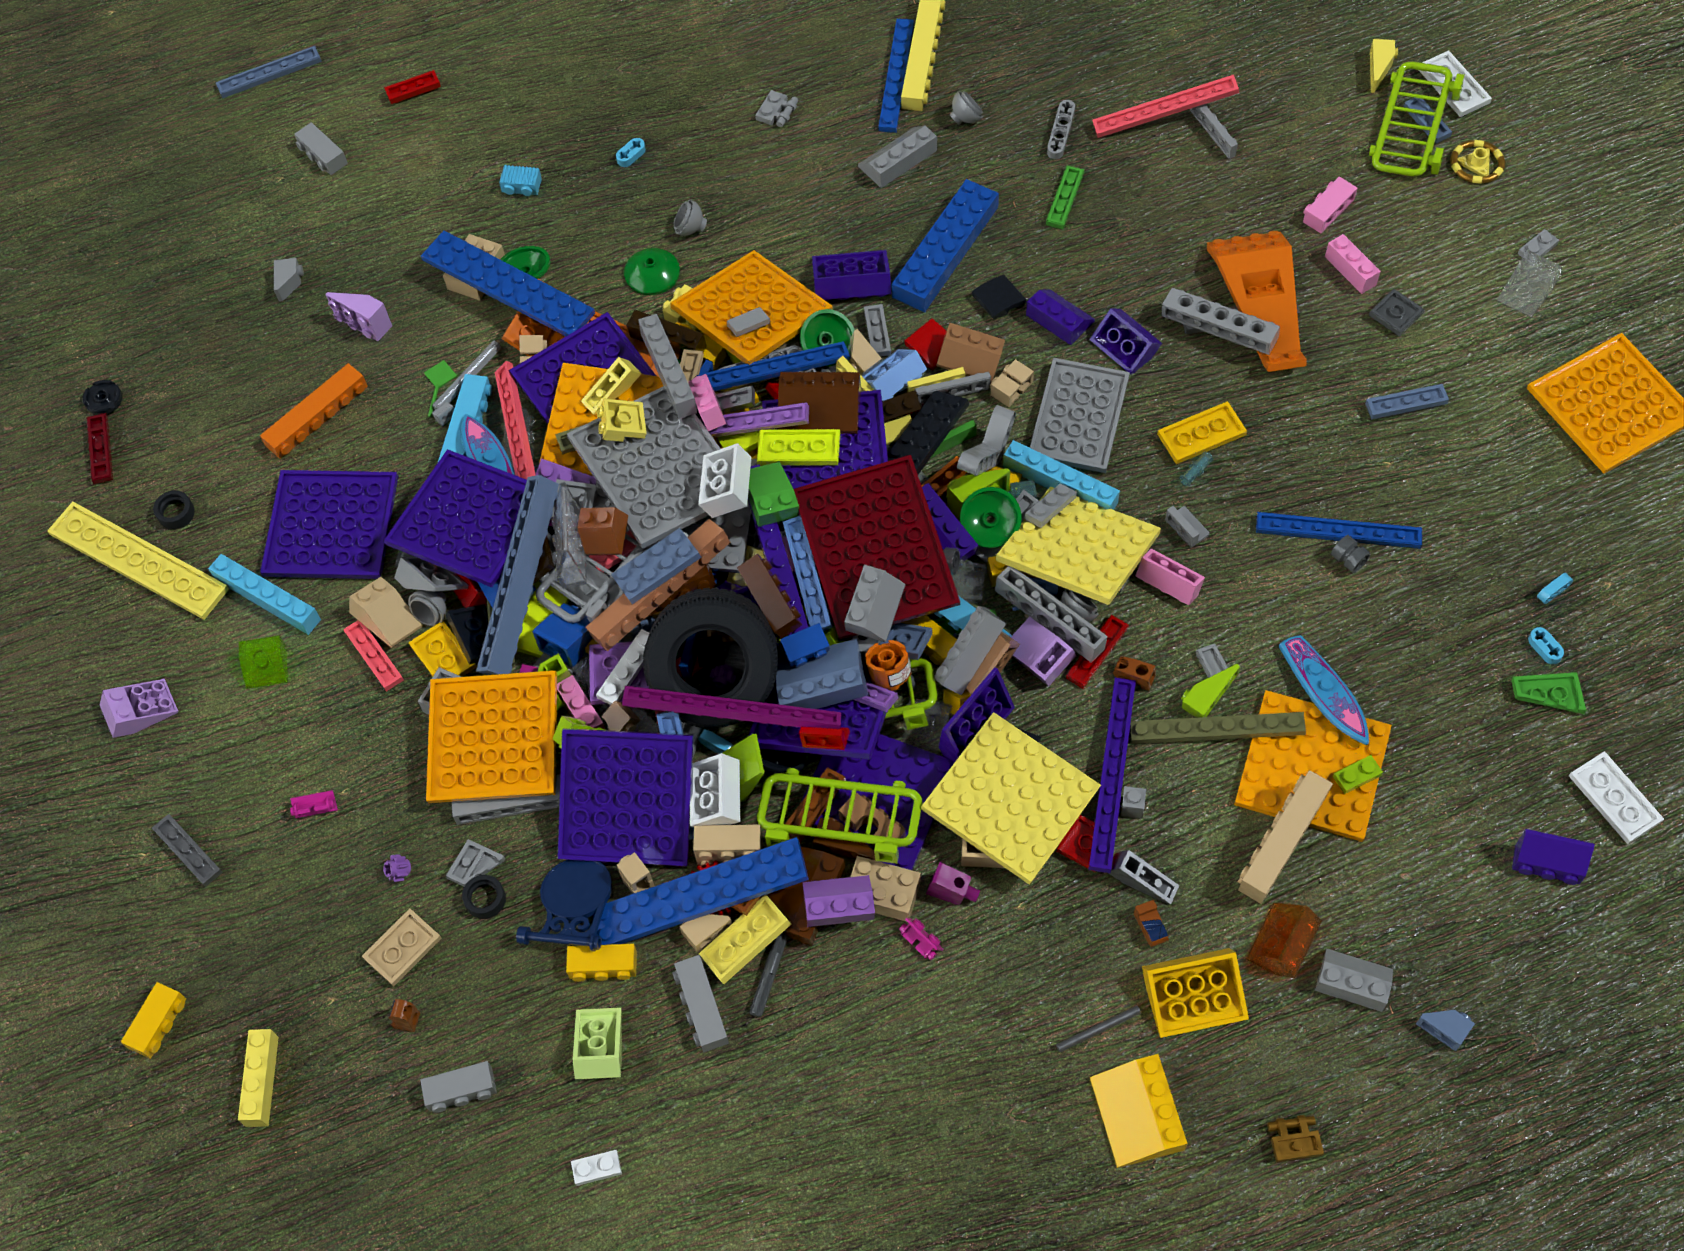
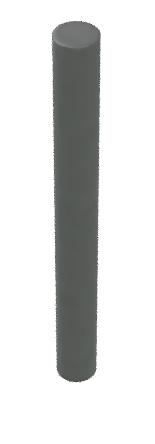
M1136 1005L1056 1044V1047L1061 1053L1141 1014V1011Z

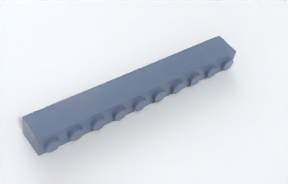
M541 475L527 478L476 670L484 675L510 674L512 671V662L517 652L519 636L522 633V624L528 610L529 597L533 591L532 586L540 556L543 553L542 548L548 534L549 521L553 515L552 509L558 496L559 484Z

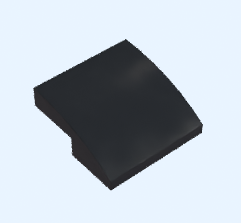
M1005 275L993 278L971 292L972 296L993 319L1008 315L1010 309L1022 306L1026 302V298Z

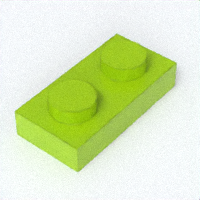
M1369 755L1335 772L1333 778L1343 793L1346 794L1382 776L1383 771L1372 755Z

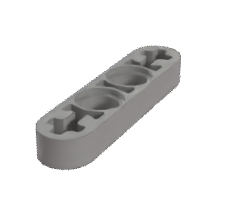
M1063 100L1059 104L1047 148V155L1051 159H1060L1064 154L1075 114V103L1071 100ZM1069 108L1067 114L1064 113L1065 109ZM1061 120H1065L1068 123L1066 125H1061L1058 122ZM1062 134L1064 137L1058 139L1055 137V135ZM1055 145L1058 146L1057 151H1054Z

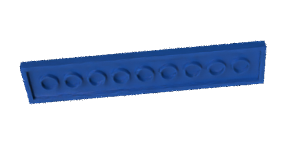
M444 230L421 255L422 261L564 336H568L586 325L595 314L594 308Z
M796 837L606 903L596 933L602 938L601 945L624 944L809 880L799 840Z

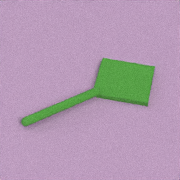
M444 360L424 372L425 376L435 386L428 417H432L433 403L436 401L439 388L458 377Z

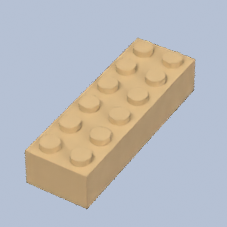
M1310 770L1306 776L1301 774L1293 789L1295 794L1290 792L1282 808L1284 812H1278L1271 826L1273 830L1268 829L1260 844L1262 848L1257 847L1249 862L1251 866L1248 867L1246 865L1238 880V883H1240L1238 891L1260 904L1263 903L1327 797L1333 783Z

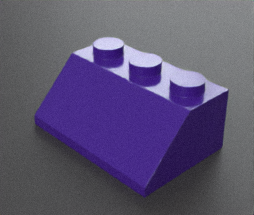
M1050 289L1038 290L1027 301L1026 316L1069 345H1072L1095 322L1093 317Z
M1110 308L1089 339L1123 369L1130 372V374L1135 373L1150 361L1162 345L1157 338L1122 309Z
M1525 829L1515 845L1512 870H1517L1524 875H1539L1547 880H1562L1569 885L1580 884L1586 877L1595 844Z

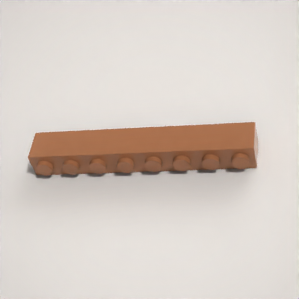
M711 519L703 523L687 537L702 558L634 604H631L625 594L621 595L585 627L592 638L606 651H609L731 543L721 527Z

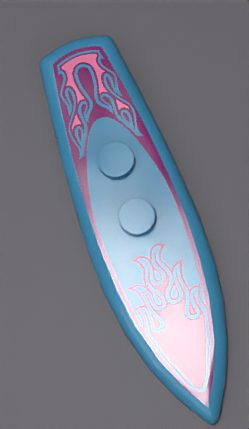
M465 414L461 435L467 457L515 475L512 463L495 434L483 423Z
M1293 636L1282 641L1279 644L1282 654L1303 689L1320 712L1340 731L1352 739L1368 745L1369 733L1363 711L1352 692L1338 674L1303 636Z

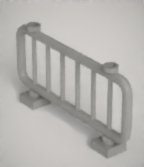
M608 499L605 507H614ZM625 534V539L635 544L636 547L627 558L623 555H615L623 560L615 571L639 556L646 547L642 549L638 541ZM581 540L550 574L547 573L539 580L541 584L536 590L537 601L569 623L579 622L586 616L591 623L607 609L605 602L601 599L616 583L611 575L614 572H611L581 552L584 549ZM577 555L610 575L600 588L567 567ZM564 570L597 591L587 603L554 582ZM550 585H553L581 604L583 608L577 614H569L548 600L544 593Z

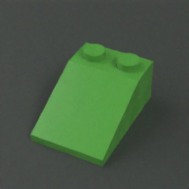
M776 462L750 469L748 498L758 527L797 517L799 504L781 463Z

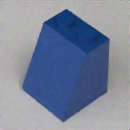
M563 603L560 608L572 615L580 611L574 605L569 606ZM552 613L532 631L539 651L551 657L559 653L564 663L573 669L585 654V647L593 639L585 628L590 623L587 616L579 622L569 623Z

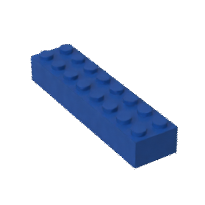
M966 179L893 281L892 298L925 313L998 209L999 193Z

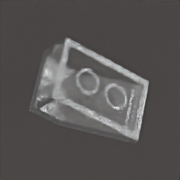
M1526 250L1497 301L1532 318L1562 275V266Z

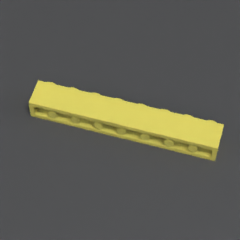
M920 0L901 95V109L923 111L924 104L928 102V93L926 91L930 90L931 79L929 77L933 75V66L931 64H935L936 53L934 50L938 48V39L936 37H940L941 26L939 24L943 22V13L941 11L945 10L946 0Z

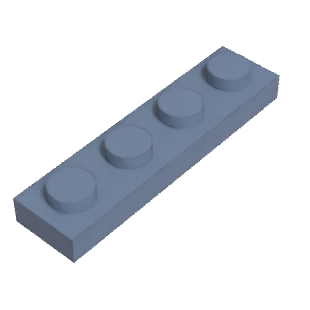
M1443 384L1369 398L1366 399L1365 404L1371 419H1377L1448 404L1449 398Z

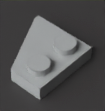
M468 839L446 877L465 887L470 879L478 875L487 874L504 862L505 857Z

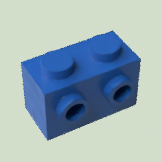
M820 623L780 639V644L790 667L794 665L796 667L803 666L808 662V659L813 657L816 659L822 658L827 655V651H830L829 643Z

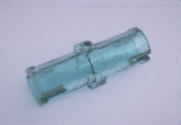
M1204 451L1196 461L1189 465V469L1180 476V482L1185 486H1190L1197 476H1201L1204 473V469L1214 460L1213 456L1209 452Z

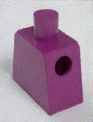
M939 862L926 894L960 905L963 898L976 903L980 890L969 886L971 881L969 875Z

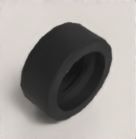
M176 490L160 495L153 507L157 520L167 529L176 530L185 527L191 522L195 514L194 505L186 493ZM176 502L185 504L184 510L179 515L172 518L163 516L165 509L169 505Z
M478 875L466 883L462 891V900L467 911L472 916L479 919H489L496 916L503 909L506 903V894L503 886L495 877ZM482 886H492L497 893L495 901L485 908L475 907L471 901L473 892Z

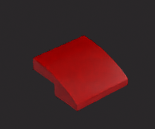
M931 318L904 340L905 346L910 350H916L924 365L933 371L937 367L946 330Z

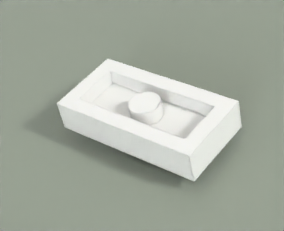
M617 1150L571 1161L576 1186L622 1175Z

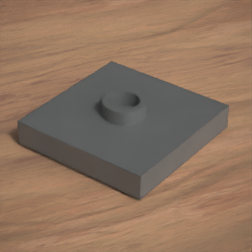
M1393 289L1370 311L1369 316L1400 337L1424 314L1425 309L1396 289Z

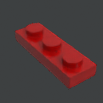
M432 70L384 87L390 103L394 104L437 89L441 85L435 71Z

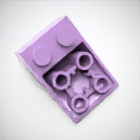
M326 293L329 301L328 305L332 308L335 319L339 322L347 323L353 330L361 331L367 338L379 341L392 327L384 303L372 296Z
M1028 617L1011 637L1020 643L1012 657L1048 687L1076 657L1074 650L1068 644L1031 617Z
M165 679L102 691L100 707L113 738L134 734L178 713Z

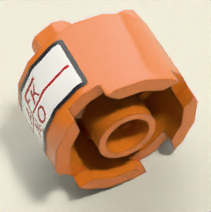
M888 640L889 643L881 645L875 643L866 653V665L871 683L891 691L897 690L911 675V665L906 648L903 644L894 640Z

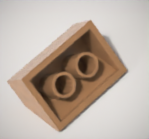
M949 323L936 366L947 370L963 367L966 376L989 372L991 383L1005 340Z
M1001 631L966 687L970 694L977 689L994 667L998 668L1000 673L1002 672L1020 643Z

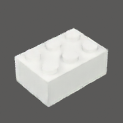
M738 443L703 456L698 505L712 518L747 507L751 456Z
M721 753L692 763L690 826L732 825L740 822V761Z

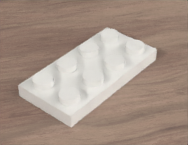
M1449 50L1422 62L1447 67L1452 72V81H1455L1457 74L1464 75L1459 101L1451 100L1452 92L1448 93L1446 100L1459 117L1491 103L1492 98ZM1419 70L1428 81L1444 83L1445 75ZM1432 85L1441 94L1442 87Z
M1605 751L1569 775L1571 780L1627 844L1664 820Z

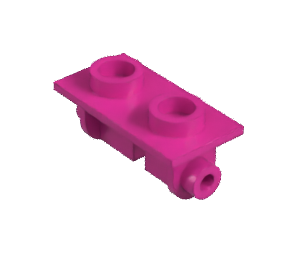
M333 790L290 798L292 804L290 812L295 818L338 810Z
M906 918L905 920L909 924L904 923L899 928L901 935L911 945L917 940L920 941L915 949L925 959L932 960L937 955L935 953L936 950H944L939 945L941 941L932 933L929 935L924 930L925 925L917 918Z

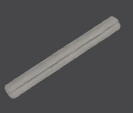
M492 341L433 403L434 409L436 410L446 402L450 403L459 394L465 374L477 375L501 349L500 344Z

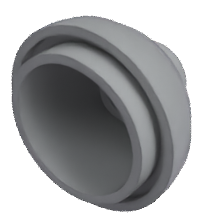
M965 91L956 92L952 101L953 111L950 113L951 118L958 125L962 122L976 123L983 118L981 115L983 111Z
M690 199L680 206L674 220L676 234L688 236L696 231L703 232L707 219L703 217L698 203Z
M1068 589L1063 592L1061 602L1086 621H1093L1099 615L1097 606L1086 596Z
M417 590L410 595L408 599L409 608L419 622L435 626L439 622L442 623L446 617V596L442 591Z

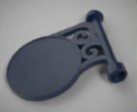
M569 859L552 868L545 876L540 889L541 901L547 911L546 923L540 932H531L530 927L520 926L516 934L517 943L528 945L530 941L589 946L590 951L599 950L602 938L596 933L605 905L612 893V879L607 868L599 861ZM595 914L593 923L590 927V923L587 918ZM559 923H563V924H564L563 929L561 928V926H560ZM550 930H552L553 932L558 934H550L549 932Z

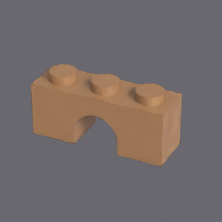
M614 701L601 716L607 722L608 731L633 732L640 721L639 717L628 706H622V702Z
M858 793L855 795L849 825L855 832L862 825L868 824L872 804L869 798L865 795L860 796ZM850 799L838 810L839 819L846 823ZM875 808L872 825L878 828L874 835L887 837L891 819L888 818V814L881 808ZM895 821L892 837L905 838V828Z

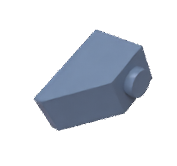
M1448 1010L1423 1013L1416 1025L1456 1051L1475 1023L1463 1012Z

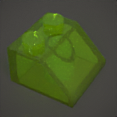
M280 635L239 641V662L246 689L288 683L287 646Z

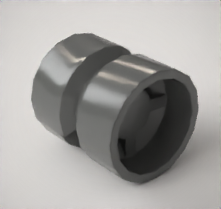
M1346 535L1335 545L1331 555L1339 562L1344 561V566L1352 573H1356L1368 561L1371 553L1363 546L1358 547V542L1350 535Z

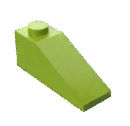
M1235 664L1195 684L1191 690L1187 689L1181 698L1182 709L1196 718L1207 717L1239 674L1240 666Z

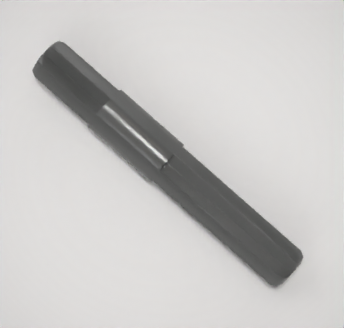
M781 933L772 942L749 1011L752 1016L761 1017L763 1015L788 939L786 934Z

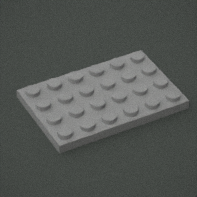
M1053 358L1030 448L1067 466L1106 473L1130 372Z

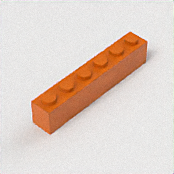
M349 363L346 364L260 435L264 445L281 459L296 445L303 442L313 431L319 429L324 422L332 418L342 407L348 405L353 398L361 394L368 387L364 376Z

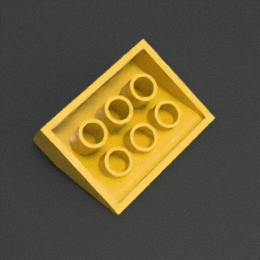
M1230 948L1142 966L1146 990L1160 1038L1249 1019L1237 955Z
M1159 1054L1136 1059L1090 1077L1117 1168L1185 1151L1188 1143Z

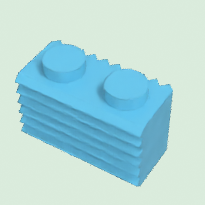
M504 165L499 184L501 191L508 195L514 193L525 196L538 195L542 177L539 168Z

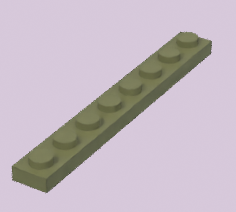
M1304 712L1131 721L1132 744L1306 734Z

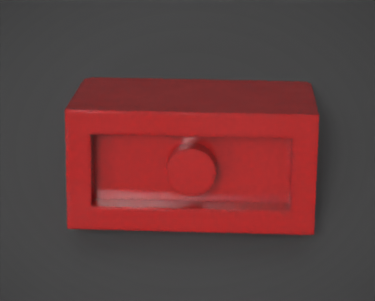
M801 727L799 731L803 748L845 750L850 734L849 728L840 727V729Z

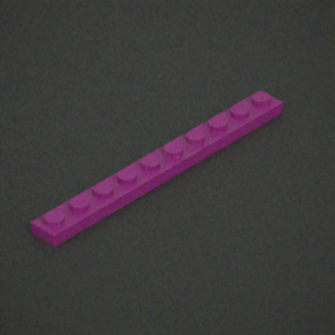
M625 686L622 706L663 710L674 713L695 714L697 716L703 715L739 721L760 722L762 724L840 729L841 712Z

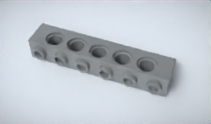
M1171 288L1162 304V316L1267 355H1270L1279 338L1280 326L1275 323L1242 313L1237 309L1222 306L1217 302H1211L1200 296L1186 293L1183 290Z
M1008 566L997 576L995 586L997 593L1054 633L1092 663L1105 650L1108 636L1019 570Z

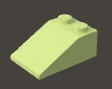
M621 1008L576 1010L573 1047L575 1079L621 1077Z

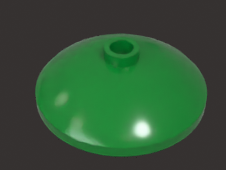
M524 246L514 249L500 259L536 279L544 276L551 263L548 252L537 246Z
M648 248L638 251L628 259L624 267V277L627 285L633 291L643 295H658L668 291L676 284L680 276V266L676 257L667 250L660 248Z
M831 309L819 310L811 314L804 321L800 330V344L802 350H808L844 341L849 352L850 339L855 330L849 319L842 313ZM822 337L827 340L826 344L822 342ZM835 363V364H830V365H826V366H822V367H831V366H833V365L836 366L837 363Z
M985 487L973 492L963 503L960 513V523L978 546L984 548H997L1005 545L1015 531H1019L1022 520L1021 509L1017 500L1009 492L997 487ZM992 516L994 517L995 521L993 523L987 522V518Z

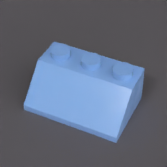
M898 349L862 377L874 390H881L882 401L893 398L895 393L905 390L907 388V381L921 378L922 373L927 368L916 350Z

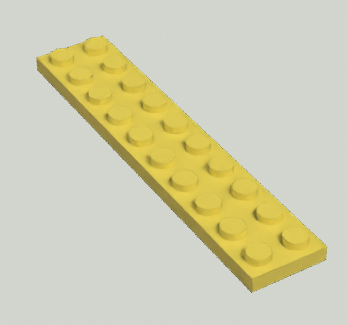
M72 502L47 531L54 538L203 620L206 619L229 590L226 584L75 502Z

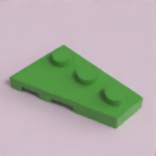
M1577 672L1513 676L1511 680L1516 700L1585 714L1586 712Z

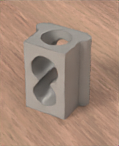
M446 402L433 411L432 414L435 420L443 426L451 420L454 407Z

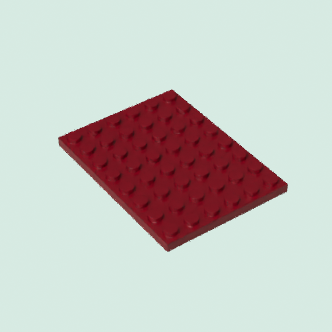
M911 455L794 489L799 504V514L839 641L859 635L846 631L844 622L864 565L885 570L905 583L892 625L960 605V599Z

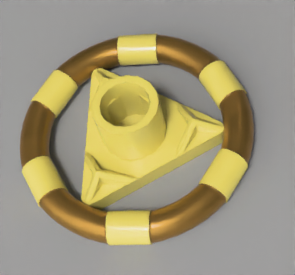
M1483 140L1465 141L1457 145L1451 153L1450 163L1452 169L1460 178L1471 183L1483 184L1492 182L1499 178L1505 169V158L1500 149ZM1477 147L1473 153L1457 158L1464 149ZM1490 151L1498 160V168L1491 175H1489ZM1460 165L1479 176H1472L1467 174L1462 170Z

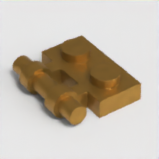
M1298 1115L1294 1119L1284 1120V1118H1278L1274 1122L1267 1123L1269 1132L1278 1131L1279 1136L1271 1138L1276 1163L1323 1156L1324 1151L1319 1131H1309L1308 1126L1316 1125L1314 1116L1305 1117V1115ZM1299 1128L1300 1133L1288 1135L1287 1129Z

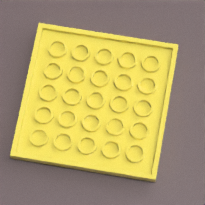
M1050 486L1046 493L1042 496V498H1044L1049 492H1051L1054 489V487ZM1076 496L1069 505L1042 528L1024 519L1019 531H1015L997 553L996 561L1110 605L1142 557L1159 536L1161 528L1113 509H1105L1094 502H1088Z
M993 712L923 803L921 810L1030 885L1101 785Z

